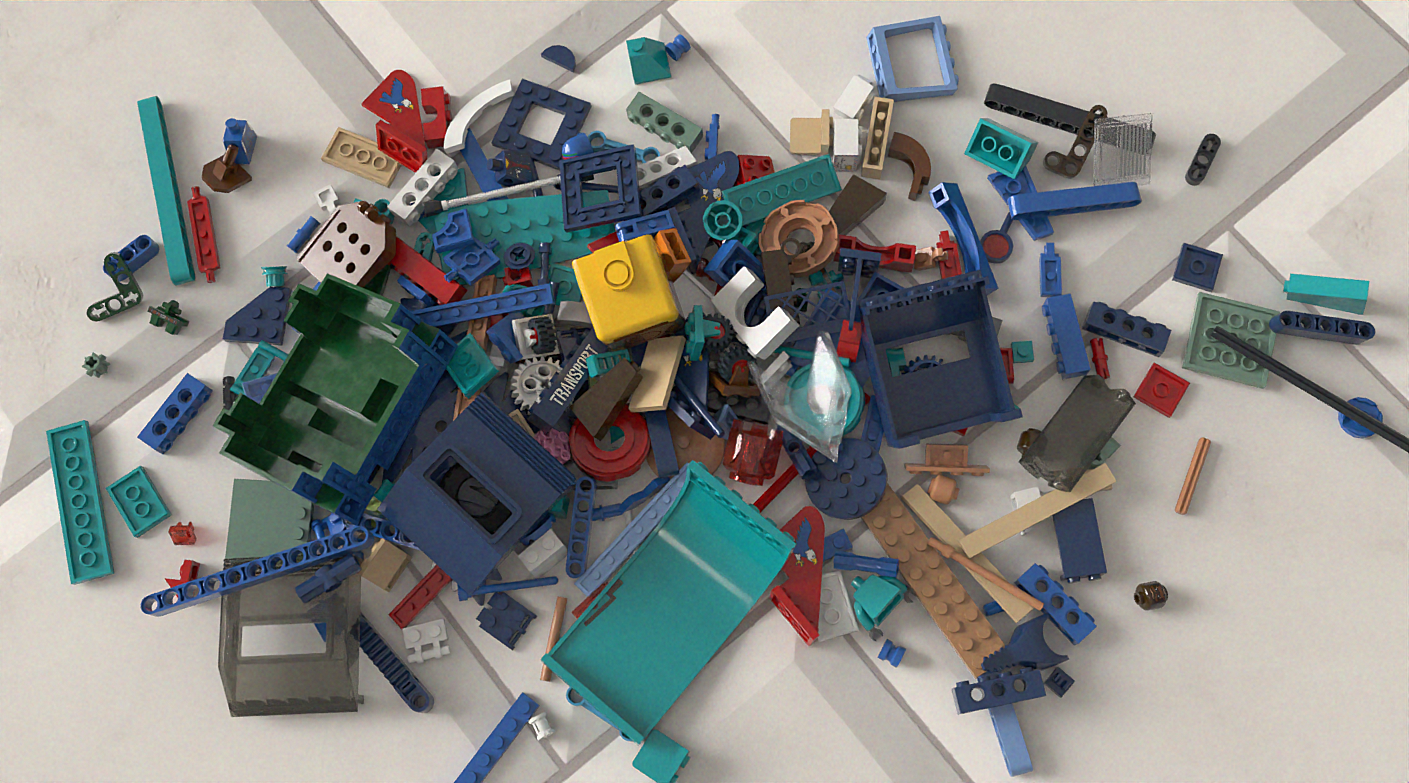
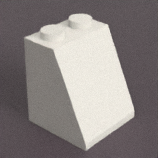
M549 529L535 541L529 540V545L520 543L514 549L519 559L536 578L542 577L564 559L568 552V549L552 529Z

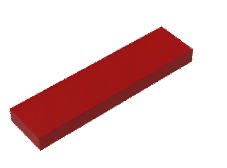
M436 564L388 615L401 629L406 628L452 581V578Z

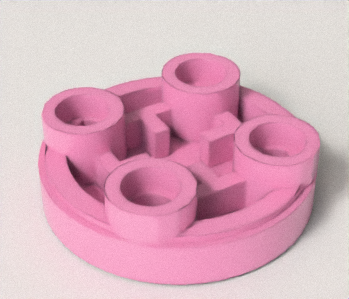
M552 428L548 434L540 430L534 435L533 438L562 465L570 459L569 437L565 432H559Z

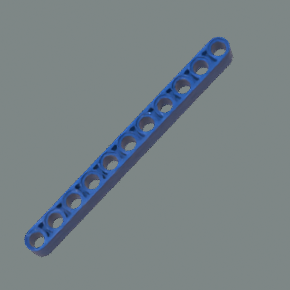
M362 526L347 529L150 594L142 599L140 608L145 614L161 617L366 549L373 544L374 535ZM365 533L364 541L358 542L359 535ZM344 539V547L338 549L337 545L339 541ZM324 546V553L318 556L317 550ZM303 553V560L297 563V556ZM282 560L283 565L280 569L277 570L276 564L278 561ZM261 567L262 572L256 577V569ZM241 574L240 581L235 583V577ZM220 581L219 588L214 590V584ZM196 588H199V593H198V595H197L196 597H194V596H193L194 590H195ZM178 594V600L173 604V597ZM157 601V607L152 611V605Z

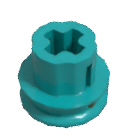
M287 266L261 267L263 269L262 275H266L267 287L285 286L284 274H288L286 272Z

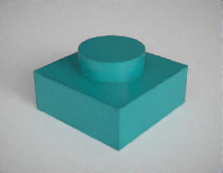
M1032 341L1011 343L1013 363L1034 361Z

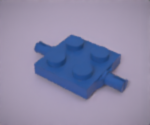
M474 237L475 243L451 251L443 257L444 262L452 269L444 275L445 280L449 283L459 276L472 286L500 264V259L492 251L500 245L499 241L494 238L485 244Z

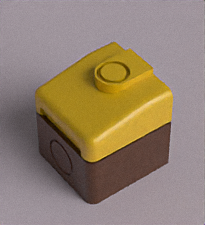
M644 235L627 242L621 241L596 250L593 254L572 262L597 338L612 351L625 350L680 331L685 327L686 320L663 252L651 235Z

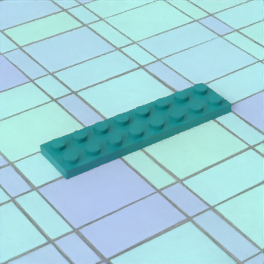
M83 420L47 430V441L70 582L76 585L114 574L89 422Z

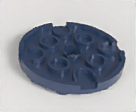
M840 438L826 443L812 456L811 459L818 472L809 480L805 479V486L810 500L822 513L831 518L853 520L867 515L881 502L885 494L888 474L882 457L871 445L855 438ZM843 474L851 475L849 483H841Z

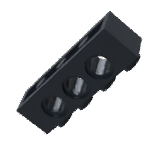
M709 381L708 395L716 393L718 398L715 400L708 399V412L716 413L722 406L728 404V399L736 398L738 402L735 405L729 406L739 420L768 427L774 407V399H771V396L767 394L751 395L750 398L736 394L725 396ZM749 403H755L758 407L755 410H749L746 406Z

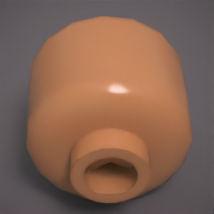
M938 475L936 478L932 477L927 493L930 494L932 500L947 505L951 500L956 501L960 489L956 488V480Z

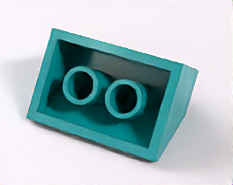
M980 118L964 154L1016 179L1030 161L1038 142L989 118Z

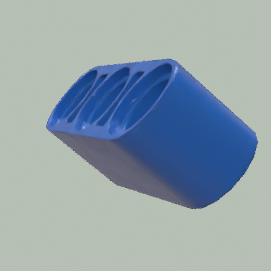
M140 235L118 253L124 257L133 274L159 253V245L148 235ZM111 257L109 263L115 264L118 268L117 263L119 260ZM103 265L104 273L111 277L105 265ZM121 267L120 269L118 268L117 271L114 272V273L116 274V273L119 272L120 270H124V268H123V267ZM126 274L118 276L119 282L128 278Z

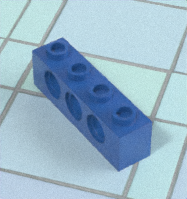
M187 373L137 438L157 452L164 454L172 447L177 436L184 432L188 422L197 415L198 409L202 404L209 400L213 390ZM192 395V399L187 402V398ZM180 411L178 417L174 418V415ZM167 427L166 432L162 434V430Z
M1035 563L1014 583L1019 589L1044 603L1040 611L1043 614L1048 613L1050 617L1048 619L1074 646L1079 644L1097 627L1093 623L1095 622L1094 618L1089 613H1084L1078 607L1079 603L1072 596L1068 597L1063 592V586L1058 581H1053L1048 576V571L1042 565L1038 566ZM1037 582L1045 584V592H1040L1037 589ZM1052 598L1060 600V608H1055L1052 605ZM1068 613L1075 615V624L1068 622Z

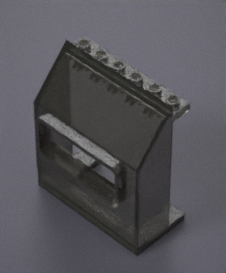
M303 555L297 556V563L303 560ZM347 555L221 596L218 669L231 717L358 712V704H364V695L358 694L361 575L357 572L344 580L339 588L328 593L324 592L306 604L298 597L295 589L296 586L315 576V572L328 564L333 565ZM355 556L359 563L362 564L364 560ZM263 557L224 559L223 570ZM280 560V561L277 562V564H276V569H277V570L282 567V565H283V561H282V560ZM261 567L256 569V577L261 574ZM241 574L235 577V583L240 581ZM327 624L325 653L241 656L242 630L244 626Z

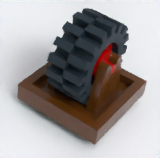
M735 346V349L730 347V352L725 350L723 352L725 356H720L719 358L722 362L717 364L720 367L718 371H709V381L725 396H733V394L750 398L751 395L759 396L761 388L751 380L754 378L752 373H757V370L754 368L758 367V363L755 362L757 361L756 358L744 347Z

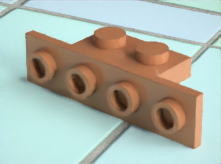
M926 443L925 464L904 463L906 471H909L910 474H922V471H930V474L942 475V472H951V475H963V472H971L973 476H984V473H990V468L987 465H967L968 445Z

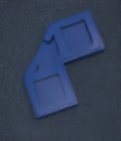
M658 477L653 479L642 491L628 496L619 505L622 513L636 508L660 492L670 481V478L659 479Z

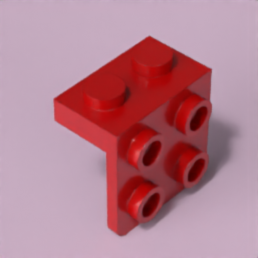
M738 155L739 174L734 187L775 173L772 159L769 156Z

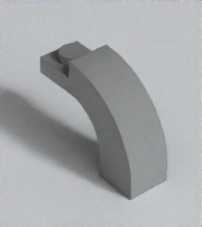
M563 301L560 302L559 306H555L552 316L554 327L581 326L592 329L593 324L585 303Z

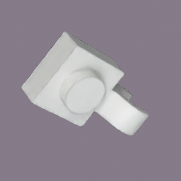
M331 184L313 193L320 208L323 211L328 209L330 215L336 209L335 205L340 203Z

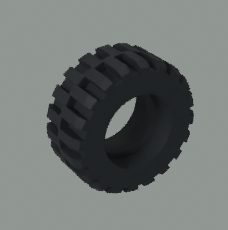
M456 463L446 472L439 487L460 506L458 500L460 487L473 476L459 463ZM498 500L495 508L490 513L483 516H470L486 531L494 534L512 515V512Z

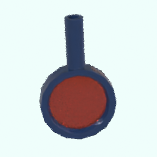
M1008 212L1000 230H991L985 233L980 240L989 263H1003L1012 254L1013 241L1007 234L1013 222L1010 212Z

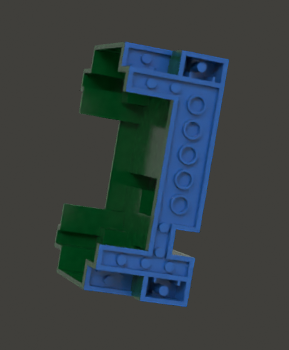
M327 273L317 291L298 284L288 300L293 306L285 317L284 322L301 335L260 403L258 404L240 393L230 410L222 409L213 427L229 435L219 454L328 510L336 516L357 525L377 488L367 483V480L376 465L385 470L389 469L457 350L458 345L440 329L421 322L402 304Z

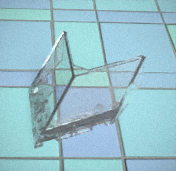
M819 331L817 333L807 386L798 390H793L757 366L756 363L752 361L747 362L774 422L837 463L839 445L842 440L847 415L848 400L852 389L829 332Z

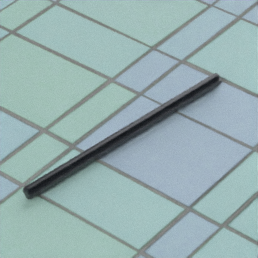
M1216 326L1211 332L1213 338L1409 453V438L1223 328Z

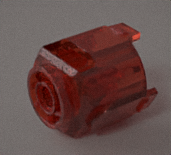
M734 419L724 453L723 465L726 469L730 470V479L750 485L763 486L764 479L770 480L775 477L783 444V431L772 429L770 435H767L769 425L755 421L749 431L743 429V421Z

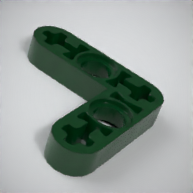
M118 252L109 253L104 258V265L119 293L95 302L88 307L86 314L92 321L104 320L138 305L143 300L142 290L124 257ZM111 257H113L114 259H118V268L120 269L121 267H123L124 270H120L115 274L114 271L117 270V267L115 266V264L109 263ZM126 274L129 277V283H120L118 276ZM130 292L137 294L136 301L130 299L126 302V306L124 299L131 295ZM110 300H118L121 304L120 308H111ZM102 303H105L106 310L102 311L99 316L92 314L94 308L96 310L102 309L104 307Z

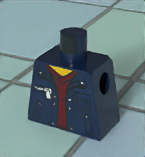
M504 150L495 156L494 159L490 158L487 162V169L495 171L496 182L510 188L511 186L515 187V185L520 186V184L525 185V183L533 182L530 151Z

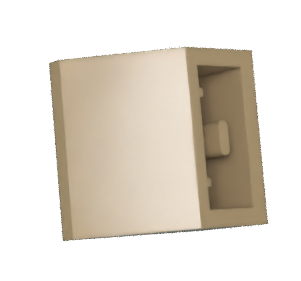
M382 538L374 544L371 550L372 554L362 562V570L358 574L383 590L390 592L413 557Z

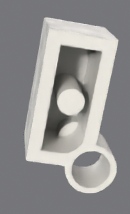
M854 75L834 105V112L844 119L860 120L865 113L863 109L867 103L870 105L875 98L872 82L861 75Z

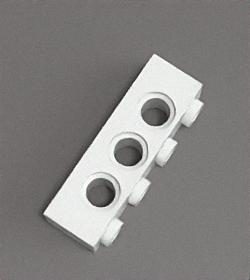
M684 146L675 149L670 153L637 166L640 191L655 184L659 178L668 176L677 167L686 165L687 168H691L697 165V161L688 148Z
M436 149L387 206L390 212L410 227L412 223H415L420 218V214L424 210L423 202L433 200L437 194L444 190L446 183L456 176L458 167L455 161ZM441 172L438 176H434L435 173ZM428 186L425 191H421L422 188ZM416 201L415 204L409 206L410 202Z

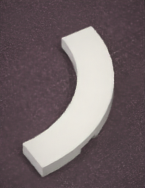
M510 79L483 91L458 112L445 135L444 150L446 154L465 148L467 128L470 123L473 124L483 113V109L514 96Z

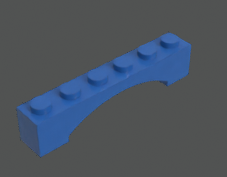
M940 183L929 191L934 208L938 209L956 237L962 253L965 273L981 270L982 277L988 276L990 285H986L985 290L986 294L989 295L999 288L958 184Z

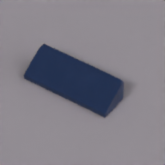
M761 289L747 303L745 308L744 320L747 327L758 326L768 318L764 297L767 294ZM735 331L731 343L740 348L744 347L747 350L749 347L746 343L743 344L737 339L736 335L738 333Z

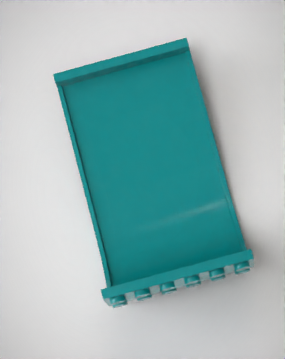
M694 460L687 466L686 479L681 491L656 528L548 654L545 653L540 659L545 666L638 746L756 604L781 571L796 546V543L793 542L794 538L785 531L782 533L776 528L777 524L768 517L765 519L761 516L756 506L751 503L749 505L745 503L740 493L734 489L732 491L725 486L726 483L720 477L712 476L703 463H696Z

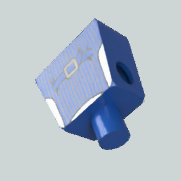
M230 118L225 122L226 129L223 137L225 149L227 150L229 145L237 146L239 150L234 163L250 164L257 135L248 121Z

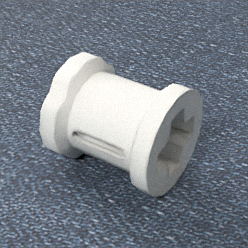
M546 712L528 721L529 724L533 725L538 735V741L555 732L554 729H551L546 719Z

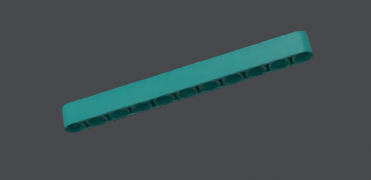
M153 96L137 101L169 275L172 283L177 286L195 281V272L163 107L159 97Z

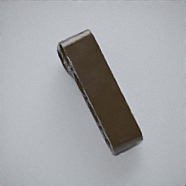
M1103 105L1093 106L1088 112L1067 156L1051 151L1044 157V167L1068 179L1077 176L1107 118V109ZM1100 111V116L1102 117H1099L1095 124L1091 123L1095 117L1093 113ZM1084 129H1092L1093 137H1085L1083 134ZM1075 147H1083L1085 150L1084 155H1076ZM1055 156L1058 159V164L1056 166L1049 165L1048 157ZM1073 164L1076 167V172L1074 174L1067 173L1066 165Z

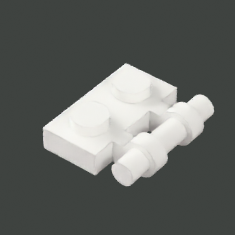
M445 619L403 628L406 649L415 648V654L407 656L409 664L414 662L418 664L423 663L426 659L434 657L436 659L443 658V655L451 653L449 645L441 646L442 641L449 640ZM433 644L432 650L423 652V646Z

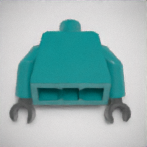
M872 574L866 581L857 576L851 582V586L857 590L853 594L857 619L866 631H870L869 635L873 641H876L873 637L875 631H878L883 637V632L874 626L878 627L903 598L907 603H913L908 597L909 593L916 597L912 590H908L905 584L894 577Z

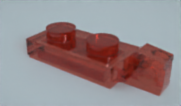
M620 579L606 593L610 599L584 622L585 626L589 625L616 599L613 593L623 584ZM608 582L601 584L571 612L576 619L582 615L608 585Z

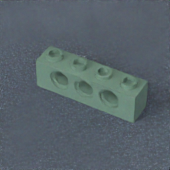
M641 92L636 94L626 108L629 121L636 125L640 124L647 132L657 134L661 140L674 144L677 149L686 146L690 153H692L703 138V129ZM648 113L652 114V115L649 116V117H645V116H644L645 114H648ZM661 123H668L666 126H660ZM677 132H683V133H684L683 135H680V136L675 135Z

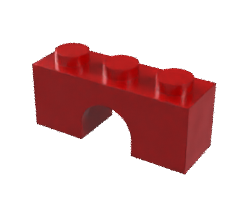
M443 86L421 89V101L425 113L437 114L436 119L432 122L423 123L424 141L428 149L444 147L445 135L449 122L452 121L451 110H448V104H451L450 94L446 93Z

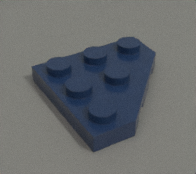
M270 286L226 320L223 340L225 342L259 344L263 340L271 345L282 346L286 328L284 319L288 314L290 304L288 300L291 297L292 290L286 287Z

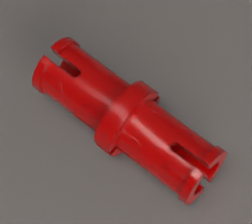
M1103 338L1091 339L1090 343L1093 353L1091 359L1092 363L1095 364L1097 380H1101V378L1103 380L1110 378L1107 365L1108 355L1105 354Z

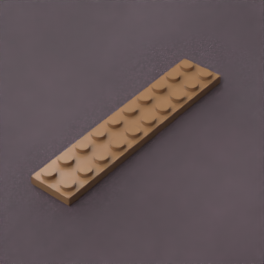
M887 483L881 502L874 510L861 517V519L888 557L899 559L900 574L971 674L977 679L987 672L981 667L983 658H989V654L994 655V652L999 651L1001 647L1004 648L1005 644L937 550L927 544L929 539Z

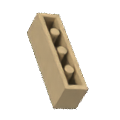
M874 98L861 177L879 180L881 178L894 99Z

